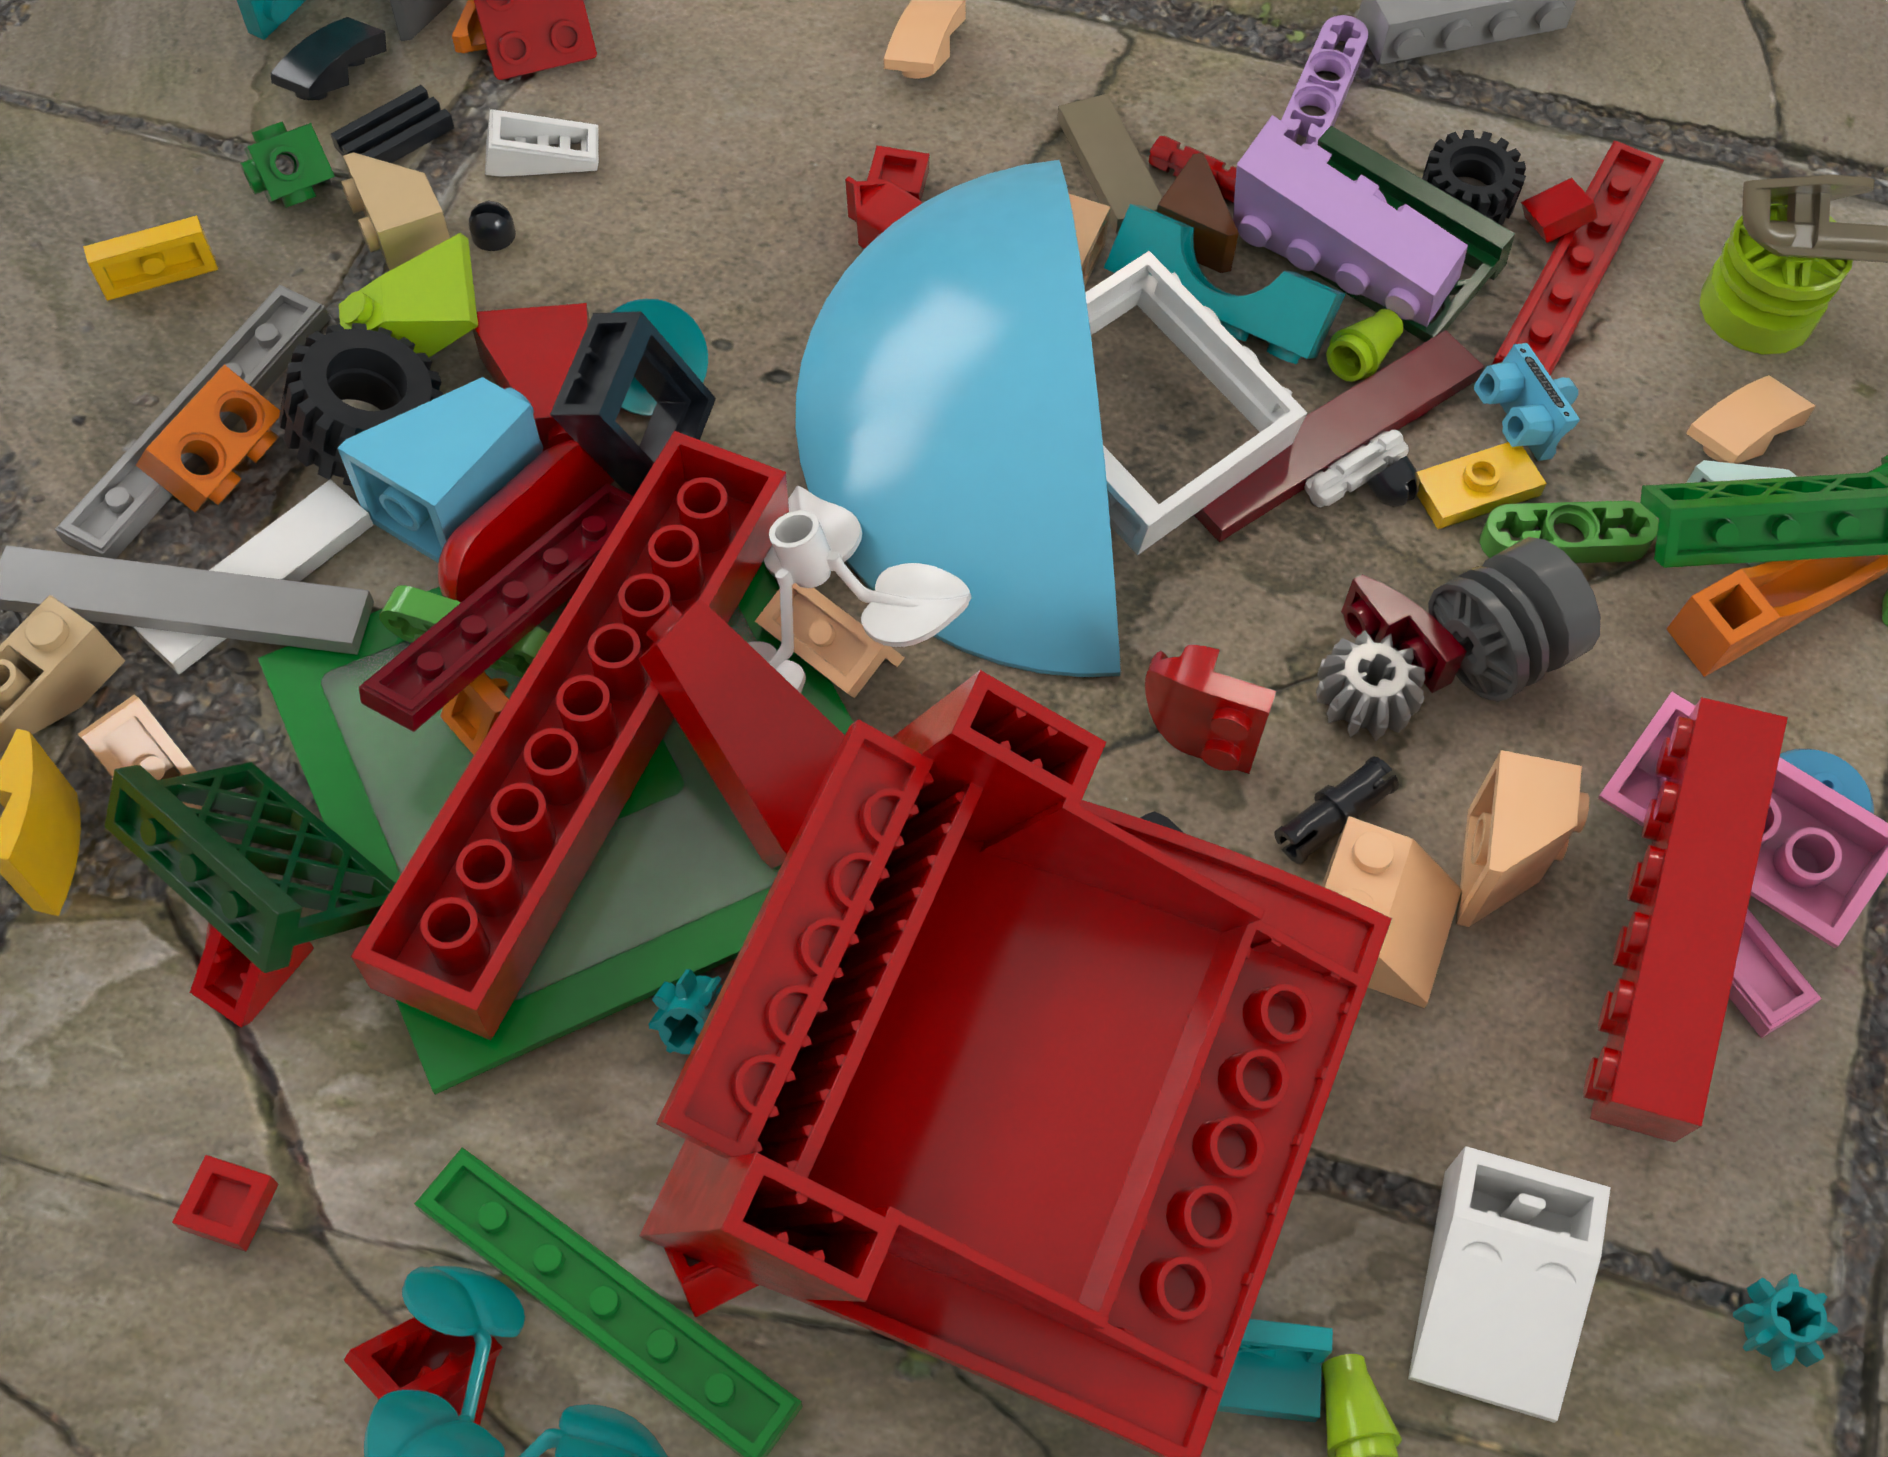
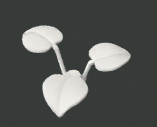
M797 486L788 498L789 513L778 518L770 528L769 538L772 546L764 558L767 570L777 579L780 586L781 646L776 650L774 646L765 642H748V644L801 693L806 681L805 673L799 664L788 660L794 651L792 585L794 583L803 588H814L827 581L831 571H835L859 600L869 603L861 616V622L866 634L875 642L891 647L911 646L933 637L968 607L972 596L967 585L958 577L935 566L919 563L900 564L887 568L879 575L875 584V590L864 587L844 564L854 554L862 539V528L857 517L847 509L822 500L806 489Z

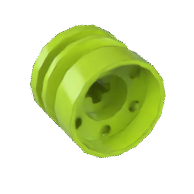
M1771 204L1770 220L1787 221L1788 205ZM1741 215L1734 224L1730 237L1722 248L1721 256L1714 263L1702 286L1699 305L1705 322L1721 339L1733 346L1762 355L1786 353L1802 346L1813 333L1826 312L1828 303L1838 292L1841 283L1850 272L1853 261L1776 256L1764 249L1749 236L1743 224V215ZM1831 216L1829 217V222H1836Z

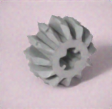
M1365 630L1357 636L1355 643L1341 638L1334 645L1331 655H1327L1326 659L1322 660L1317 673L1320 681L1316 690L1317 702L1329 705L1327 711L1328 723L1340 720L1347 721L1349 723L1347 727L1350 737L1357 734L1360 728H1367L1375 741L1384 736L1387 728L1397 733L1404 729L1411 716L1419 711L1424 700V691L1421 687L1425 681V668L1411 665L1414 659L1413 648L1396 651L1392 648L1391 634L1381 640L1380 643H1374Z

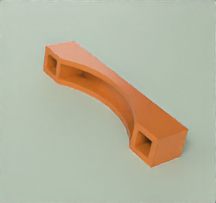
M1888 555L1771 561L1753 567L1741 568L1692 595L1666 630L1700 673L1706 677L1888 573Z

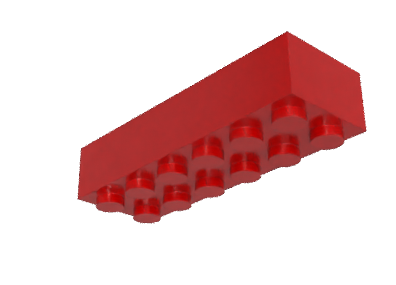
M1701 697L1688 718L1677 717L1671 738L1665 737L1656 766V775L1666 777V780L1662 782L1657 800L1651 799L1642 828V838L1652 840V845L1648 846L1643 863L1637 862L1635 865L1627 896V901L1638 903L1637 911H1634L1631 916L1629 926H1622L1614 951L1613 965L1624 968L1622 978L1618 979L1614 992L1608 991L1606 993L1598 1023V1031L1609 1034L1606 1047L1603 1046L1599 1058H1592L1584 1084L1583 1098L1594 1100L1590 1116L1592 1120L1670 1142H1676L1702 1127L1788 717Z

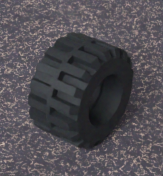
M353 323L352 329H344L340 324L327 326L326 335L315 331L306 337L305 345L298 344L292 353L281 402L280 428L285 429L284 440L288 448L299 449L297 459L306 467L312 464L318 466V475L328 480L335 475L344 478V485L352 486L337 449L346 439L443 395V392L439 391L442 383L439 373L430 370L432 361L425 353L416 354L413 351L415 344L405 337L400 340L391 337V330L379 327L378 332L367 330L366 324ZM342 400L363 401L377 407L380 411L358 409L346 404Z

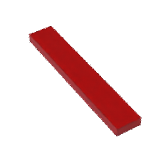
M1613 141L1585 192L1595 202L1598 218L1561 236L1497 352L1492 365L1502 363L1514 344L1528 343L1550 376L1552 375L1664 162L1663 159L1621 142Z

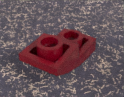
M1364 574L1352 580L1341 611L1350 633L1357 638L1365 630L1374 643H1380L1381 640L1391 634L1392 648L1396 647L1398 651L1413 648L1414 659L1411 665L1425 668L1424 684L1431 693L1451 684L1467 652L1454 636L1422 607L1395 589Z

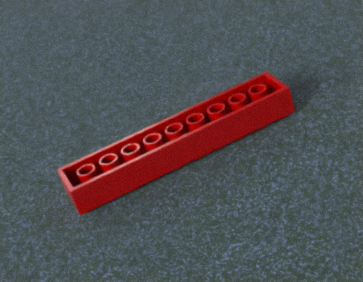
M677 431L672 433L352 953V960L371 989L492 1040L674 719L672 712L639 660L654 643L646 635V632L672 605L682 613L699 598L728 624L772 546L769 538L771 526L778 518L789 513L785 471Z

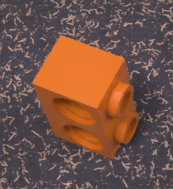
M224 364L151 442L136 466L195 513L208 498L219 505L242 479L233 472L240 462L247 456L257 463L279 438L271 428L279 419L280 410ZM232 412L239 415L246 424L247 432L238 433L229 430L222 423L220 413ZM193 453L202 457L209 466V474L196 475L188 471L181 461V455Z

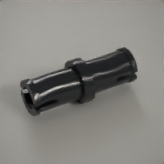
M1373 756L1337 786L1327 785L1315 794V802L1286 825L1275 830L1274 836L1278 844H1282L1286 840L1291 842L1282 851L1295 863H1303L1309 855L1338 833H1342L1349 816L1359 819L1361 815L1388 794L1398 790L1399 782L1396 775H1392L1385 781L1382 779L1384 775L1392 771L1390 766L1379 757Z

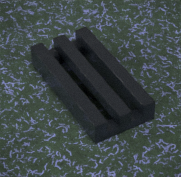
M419 85L330 135L334 147L342 156L354 152L393 163L454 129L451 114L446 109L441 110L439 102L434 97L429 98L427 90L422 85Z

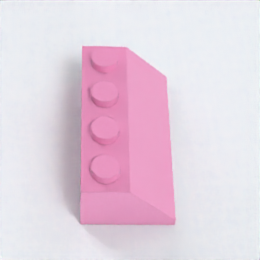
M1671 692L1605 786L1598 799L1643 827L1651 799L1657 800L1662 782L1666 780V777L1656 775V766L1665 737L1671 738L1677 717L1688 718L1695 705ZM1779 757L1751 896L1828 945L1836 948L1888 873V823Z

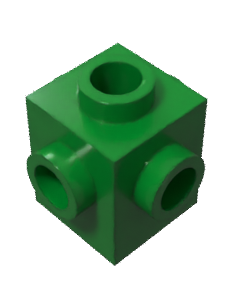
M282 121L252 132L251 134L256 143L244 149L249 160L240 163L253 193L256 195L264 192L268 202L281 198L285 208L316 197L312 186L335 177L311 123L287 131ZM277 156H285L292 162L293 170L290 175L283 174L277 169L275 163Z

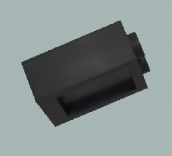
M641 311L593 313L550 415L626 493L634 496L674 431L700 440L716 398ZM633 377L657 402L640 446L616 422Z

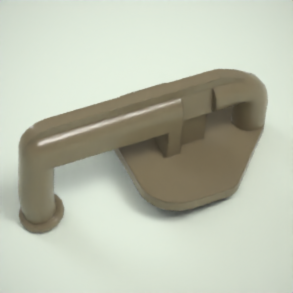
M1888 166L1883 169L1884 174H1888ZM1818 175L1744 182L1743 224L1749 236L1774 255L1888 263V226L1829 222L1830 201L1873 191L1875 184L1873 178ZM1771 204L1788 205L1787 221L1770 220Z

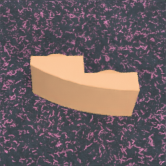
M911 0L893 31L884 56V69L902 71L903 76L913 79L926 78L934 74L950 57V35L966 19V0Z
M1768 375L1745 385L1718 402L1693 422L1686 434L1702 444L1703 451L1712 459L1718 462L1739 464L1763 455L1775 435L1805 425L1815 405Z

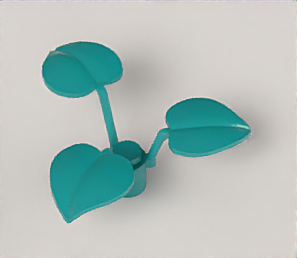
M420 1266L407 1275L402 1287V1297L409 1312L418 1321L436 1331L453 1336L473 1335L475 1353L461 1415L458 1416L456 1410L445 1399L433 1393L420 1390H397L387 1393L378 1400L368 1420L364 1438V1457H504L505 1448L502 1443L485 1428L475 1424L474 1419L491 1348L490 1335L500 1337H516L519 1335L525 1321L524 1308L518 1297L509 1287L483 1272L458 1266H433L430 1268ZM592 1404L574 1405L566 1408L559 1419L560 1429L549 1428L545 1430L519 1456L539 1457L546 1450L556 1448L555 1457H668L655 1436L638 1420L617 1409Z

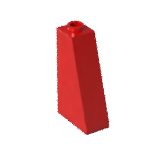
M701 598L682 613L672 605L646 632V635L654 643L639 660L760 858L770 868L782 865L845 735Z

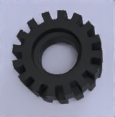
M1464 130L1462 139L1459 138L1456 132L1447 134L1445 142L1439 139L1435 143L1433 150L1430 151L1422 179L1496 223L1503 225L1505 218L1509 219L1513 213L1526 175H1524L1526 170L1525 161L1518 162L1521 156L1519 151L1515 148L1507 152L1508 141L1501 137L1497 143H1493L1490 141L1492 133L1483 131L1481 139L1474 137V130ZM1457 177H1471L1483 182L1486 186L1470 185Z

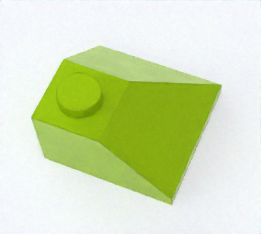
M458 233L379 276L359 291L351 293L344 301L338 304L340 325L344 329H352L353 323L366 324L367 330L378 332L379 327L391 330V337L397 340L405 337L415 344L413 351L416 354L425 353L428 357L433 356L478 327L468 238L462 233Z

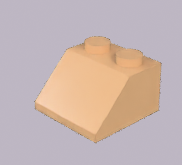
M1504 750L1500 751L1468 809L1460 881L1462 891L1458 901L1457 925L1470 927L1539 883L1554 860H1563L1567 851L1569 837L1573 832L1580 833L1583 830L1588 816L1589 794L1580 792L1582 766Z
M1349 816L1333 851L1322 887L1335 891L1392 918L1368 988L1425 1008L1428 1004L1462 889L1413 838Z

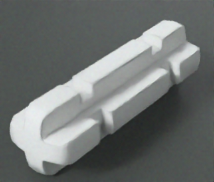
M1398 430L1384 431L1371 439L1367 446L1363 444L1328 466L1327 471H1320L1307 479L1305 491L1310 496L1311 503L1314 506H1330L1343 498L1346 491H1354L1386 469L1387 465H1392L1407 456L1409 447Z

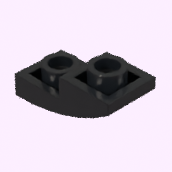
M349 17L332 22L297 44L272 70L271 83L295 92V96L303 100L324 99L328 96V92L349 85L348 67L360 66L365 63V58L387 52L385 31Z

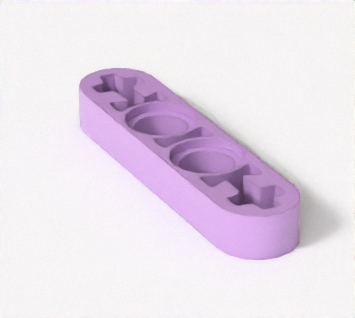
M1340 15L1334 16L1324 23L1281 119L1282 122L1289 126L1284 134L1286 137L1296 142L1298 134L1307 137L1306 142L1301 146L1306 150L1312 142L1318 144V139L1330 126L1334 127L1359 68L1368 39V29L1359 19ZM1339 41L1346 42L1343 53L1334 50L1335 45ZM1319 71H1329L1337 74L1341 79L1336 81L1324 80L1319 78L1316 73ZM1308 105L1317 106L1324 110L1326 114L1311 116L1305 114L1300 108Z

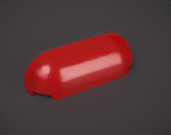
M575 440L558 443L546 449L449 536L444 544L438 563V583L442 596L459 602L464 601L603 485L613 483V478Z

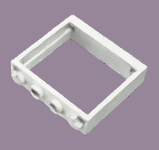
M1150 251L1085 292L1091 335L1137 305L1260 433L1160 504L1152 498L1103 445L1110 526L1137 555L1293 443L1307 415V412L1291 396L1293 392L1288 388L1282 387L1260 365L1254 352L1248 347L1242 346L1221 325L1214 311L1209 307L1203 306L1182 285L1178 275L1175 272L1171 274Z

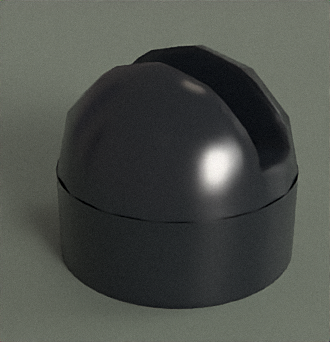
M488 200L479 203L472 209L469 217V230L472 240L478 248L486 251H498L508 247L513 242L516 235L513 218L505 206Z
M1405 456L1371 478L1367 484L1382 503L1392 507H1399L1416 497L1420 489V478L1408 456Z

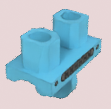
M1528 343L1514 344L1503 362L1486 366L1474 385V390L1483 404L1500 403L1507 415L1502 421V433L1512 447L1528 446L1538 461L1552 459L1556 454V446L1560 439L1580 421V418L1571 407L1578 396V388L1570 378L1562 377L1553 380Z

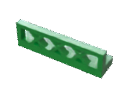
M1879 472L1642 486L1640 503L1659 518L1654 560L1663 568L1888 555V478Z

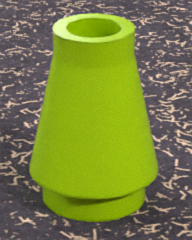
M1381 309L1373 316L1335 332L1331 337L1326 353L1327 362L1331 370L1339 378L1350 382L1365 380L1375 374L1395 340L1403 333L1401 318L1390 309Z
M1345 1354L1325 1361L1321 1365V1370L1325 1382L1328 1457H1399L1396 1447L1402 1442V1438L1368 1373L1365 1358L1359 1354Z

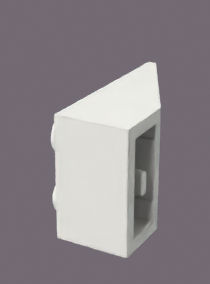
M1465 1146L1444 1174L1408 1379L1555 1423L1558 1421L1601 1259L1611 1187Z

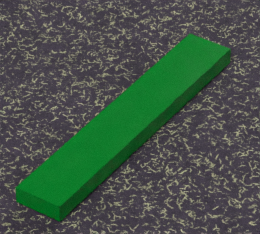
M463 1147L414 1203L421 1213L740 1457H767L803 1407L802 1401Z

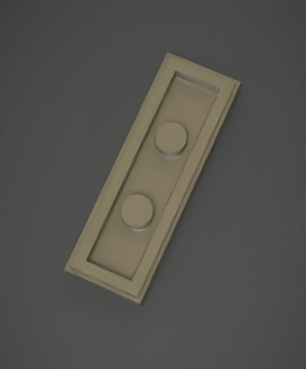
M1108 94L1059 105L1057 120L1100 204L1110 206L1109 221L1115 233L1119 232L1130 204L1145 206L1157 211L1158 203L1163 196Z

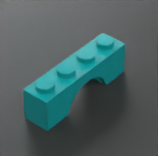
M1135 204L1129 205L1104 269L1116 273L1150 251L1171 274L1175 272L1178 275L1182 285L1203 306L1209 307L1214 311L1221 325L1234 338L1247 341L1249 334L1270 342L1266 350L1268 353L1293 364H1298L1300 357L1306 359L1317 358L1346 294L1292 271H1284L1270 285L1255 293L1243 296L1227 293L1212 284L1200 269L1194 252L1193 227L1148 207Z

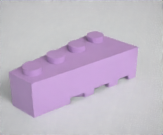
M1272 115L1237 163L1233 221L1241 238L1250 245L1265 247L1288 258L1294 266L1301 270H1312L1336 282L1344 291L1350 294L1363 295L1385 306L1387 309L1394 311L1401 319H1411L1427 327L1459 280L1468 245L1407 204L1400 206L1397 210L1387 204L1386 198L1378 189L1380 186L1362 174L1358 180L1353 181L1327 164L1332 154L1312 142L1307 150L1284 135L1289 126Z

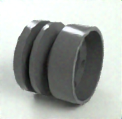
M1527 537L1485 560L1483 566H1476L1434 589L1428 602L1429 614L1446 628L1467 651L1456 676L1467 688L1481 698L1495 702L1511 698L1521 692L1524 687L1541 680L1545 672L1559 669L1592 650L1600 637L1601 616L1592 588L1581 569L1563 550L1545 539Z

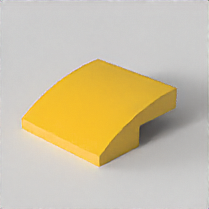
M16 729L0 760V804L5 808L0 817V874L34 911L59 916L72 883L79 854L81 819L78 795L29 731Z

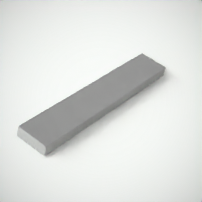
M279 285L55 528L60 539L90 556L116 559L173 496L136 466L145 449L224 364L263 395L288 367L292 359V353L298 344L305 345L306 337L315 331L319 332L330 320L326 307ZM232 412L220 413L222 423L229 430H232L242 419L239 415ZM193 453L181 455L184 467L191 473L204 461L202 457Z
M6 545L0 559V610L31 614L51 595L87 621L356 655L358 654L374 604L370 591L363 589Z

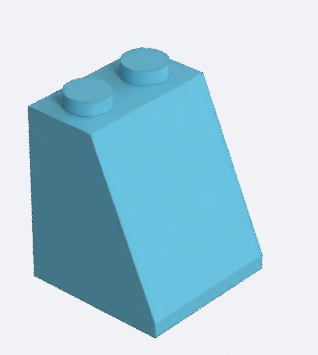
M481 377L346 439L337 449L359 504L369 513L373 524L439 563L444 544L456 528L543 452V445L539 439L533 415L534 409L528 399L513 388L503 389Z

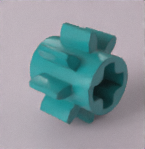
M686 969L676 986L664 981L652 999L659 1009L648 1025L649 1029L658 1030L661 1040L667 1046V1052L671 1053L674 1051L680 1054H690L723 987L721 985L722 978L719 976L715 978L695 976L691 969Z
M1793 1273L1778 1281L1775 1288L1763 1277L1746 1288L1749 1297L1754 1303L1745 1304L1733 1312V1318L1744 1323V1331L1748 1340H1746L1742 1348L1746 1352L1757 1350L1759 1353L1771 1357L1772 1369L1777 1372L1792 1365L1795 1357L1806 1367L1825 1358L1822 1349L1815 1341L1825 1340L1838 1333V1327L1827 1322V1313L1823 1305L1827 1299L1825 1293L1815 1295L1808 1289L1799 1287L1797 1274Z

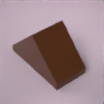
M1204 153L1193 154L1158 203L1157 212L1194 228L1193 244L1198 264L1219 273L1230 272L1239 232Z

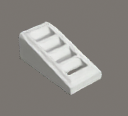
M490 109L486 140L485 175L507 177L597 171L599 163L598 125ZM581 143V151L570 149V144Z

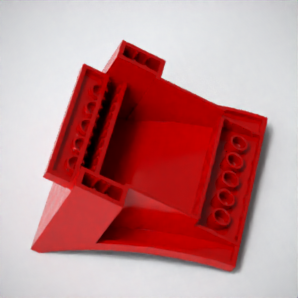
M980 670L893 737L884 734L859 719L849 726L656 1122L660 1127L686 1140L639 1236L664 1248L680 1252L688 1258L710 1263L730 1274L806 1303L950 1363L1120 1438L1158 1457H1201L1392 918L1335 891L1235 851L1177 830L1082 800L1106 745V741Z

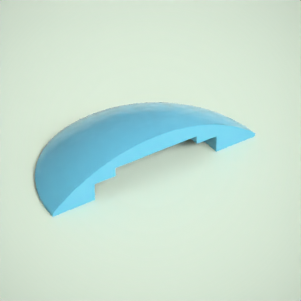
M1060 160L1025 164L989 173L962 183L920 204L895 221L873 240L847 268L827 297L815 321L801 361L796 391L795 426L800 464L810 493L822 500L847 509L857 517L862 528V539L854 554L845 562L869 589L875 590V584L879 575L887 568L907 563L935 566L953 574L967 585L972 596L968 607L933 637L968 654L1000 665L1026 671L1072 677L1120 676L1116 591L1104 449L1090 324L1074 218Z

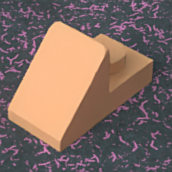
M136 695L131 696L78 733L79 737L112 776V780L115 769L134 765H141L156 780L197 773L192 764ZM183 802L187 807L200 810L203 807Z

